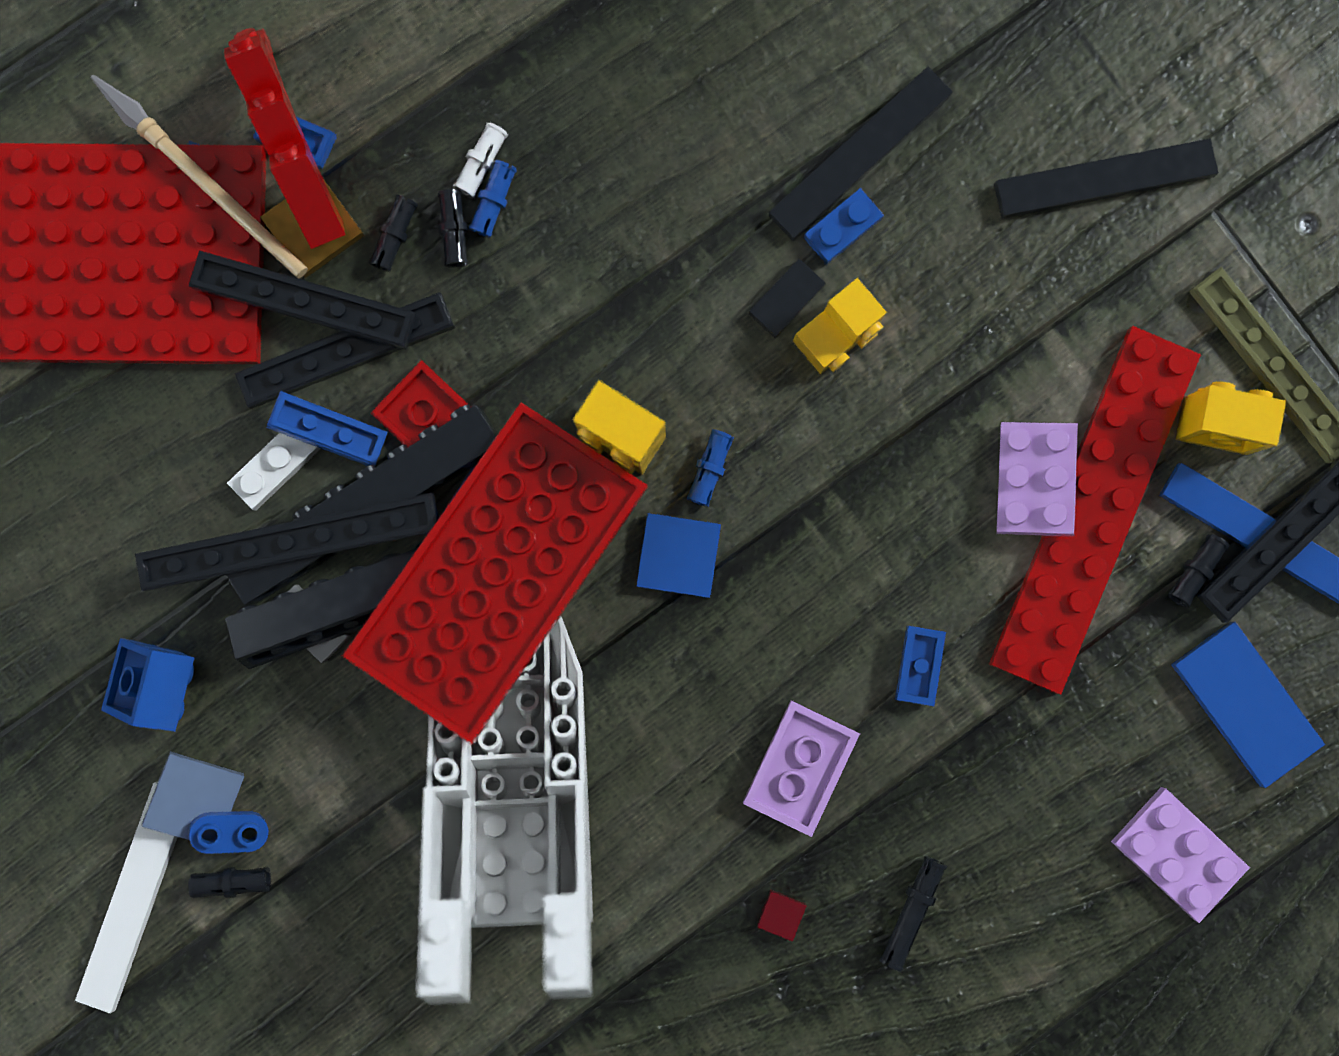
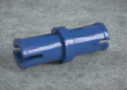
M500 160L494 161L485 190H480L478 198L481 200L472 223L468 228L473 232L478 231L477 234L487 238L492 236V231L501 208H505L508 201L505 197L517 171V168L514 166L509 168L508 163Z
M712 429L702 459H698L695 467L698 470L686 499L709 507L718 478L723 477L725 471L723 465L734 437L725 432Z

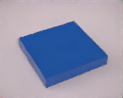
M648 513L636 587L710 598L721 524Z

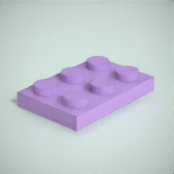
M1001 422L997 534L1074 537L1078 423Z
M790 700L745 795L743 804L812 837L860 733Z
M1160 787L1111 841L1198 923L1206 917L1250 868L1174 795L1163 787Z

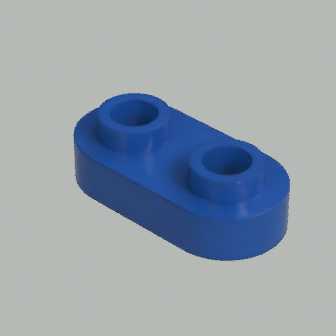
M253 811L207 812L197 816L189 827L191 845L197 851L206 854L256 851L265 844L269 833L265 819L259 813ZM246 828H254L256 830L255 836L251 839L243 838L242 832ZM207 829H213L217 832V835L212 840H205L202 838L203 832Z

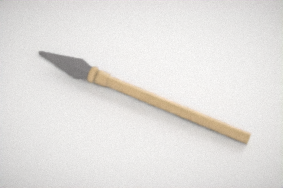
M91 75V79L125 125L137 130L139 136L144 137L156 149H160L296 278L300 279L306 274L308 268L171 141L163 129L157 125V122L147 116L140 103L118 91L97 76Z

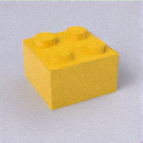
M1212 382L1211 385L1199 388L1198 391L1183 398L1175 440L1244 455L1278 446L1286 401L1272 398L1273 393L1269 391L1253 389L1247 393L1235 390V385L1231 383Z

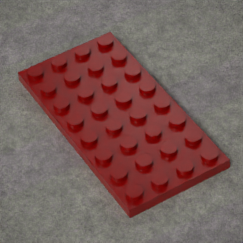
M521 402L348 647L343 657L470 744H474L648 489V485Z

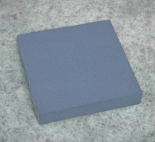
M169 752L144 816L142 827L190 840L189 827L197 816L207 812H231L244 779V773ZM207 829L203 832L202 838L212 840L216 837L217 832L213 829Z

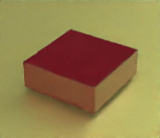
M770 890L757 927L793 942L807 905L779 892Z

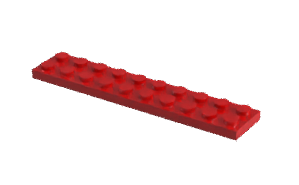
M1135 326L1128 329L1077 451L1074 537L1042 535L989 665L1053 693L1062 694L1201 354Z

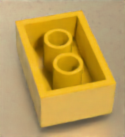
M599 380L573 419L578 430L577 434L580 436L579 439L584 444L600 454L603 451L607 452L612 456L613 463L630 474L637 471L642 475L666 439V428L663 420Z

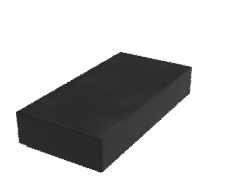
M798 259L749 311V315L776 338L822 290L826 283L804 262Z

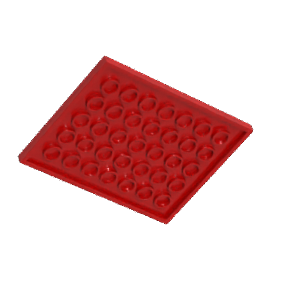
M0 143V362L260 364L262 309L198 291L188 285L199 250L263 268L264 247L160 149H156L152 144ZM177 145L264 227L261 216L265 214L267 152L263 145Z

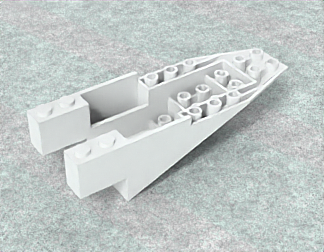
M561 616L474 744H470L429 716L427 788H424L418 977V996L429 1004L470 1002L471 928L544 924L545 991L551 998L592 996L590 922H593L583 673Z

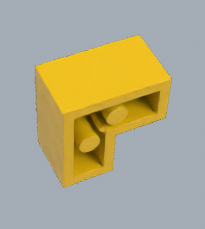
M856 278L828 301L823 312L795 334L793 343L820 374L828 368L835 372L850 359L846 354L856 345L861 349L878 336L877 333L883 328L880 322L887 312L862 282Z

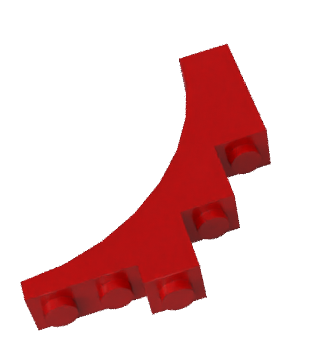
M254 28L240 31L234 36V39L229 41V47L224 48L225 61L246 100L247 114L269 156L270 170L311 249L345 236L343 220L327 189L296 118L278 71L270 40L264 28L255 31Z

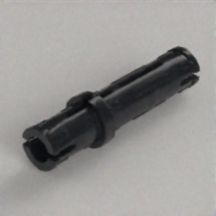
M926 855L923 858L924 861L913 886H908L905 892L908 898L885 951L880 957L881 963L884 965L889 963L888 967L900 972L903 971V966L929 906H934L937 900L934 894L944 871L948 867L944 863H938V860Z

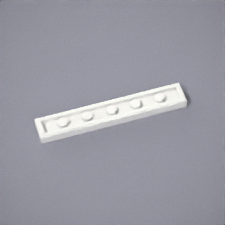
M154 782L75 999L76 1002L108 1013H112L117 1008L177 840V836L142 827L144 816L158 782Z

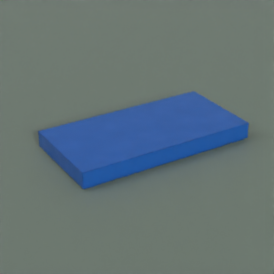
M1229 622L1171 664L1260 787L1267 788L1325 745L1236 622Z

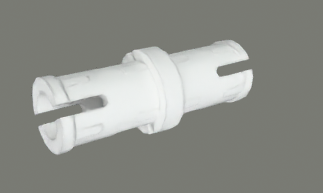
M486 123L485 129L474 150L470 149L466 155L468 161L456 183H454V189L461 190L462 194L466 197H475V193L487 171H492L494 166L493 160L504 139L508 136L505 130L493 123Z

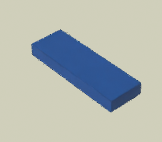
M282 391L278 395L266 426L268 429L366 466L376 465L388 433Z

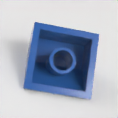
M120 638L101 711L131 726L176 731L177 723L184 713L183 700L186 688L194 674V657L176 650Z

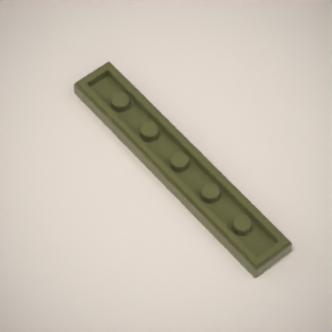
M1220 267L1192 288L1189 293L1265 388L1273 393V398L1286 401L1285 413L1326 464L1334 462L1339 458V412L1223 267Z

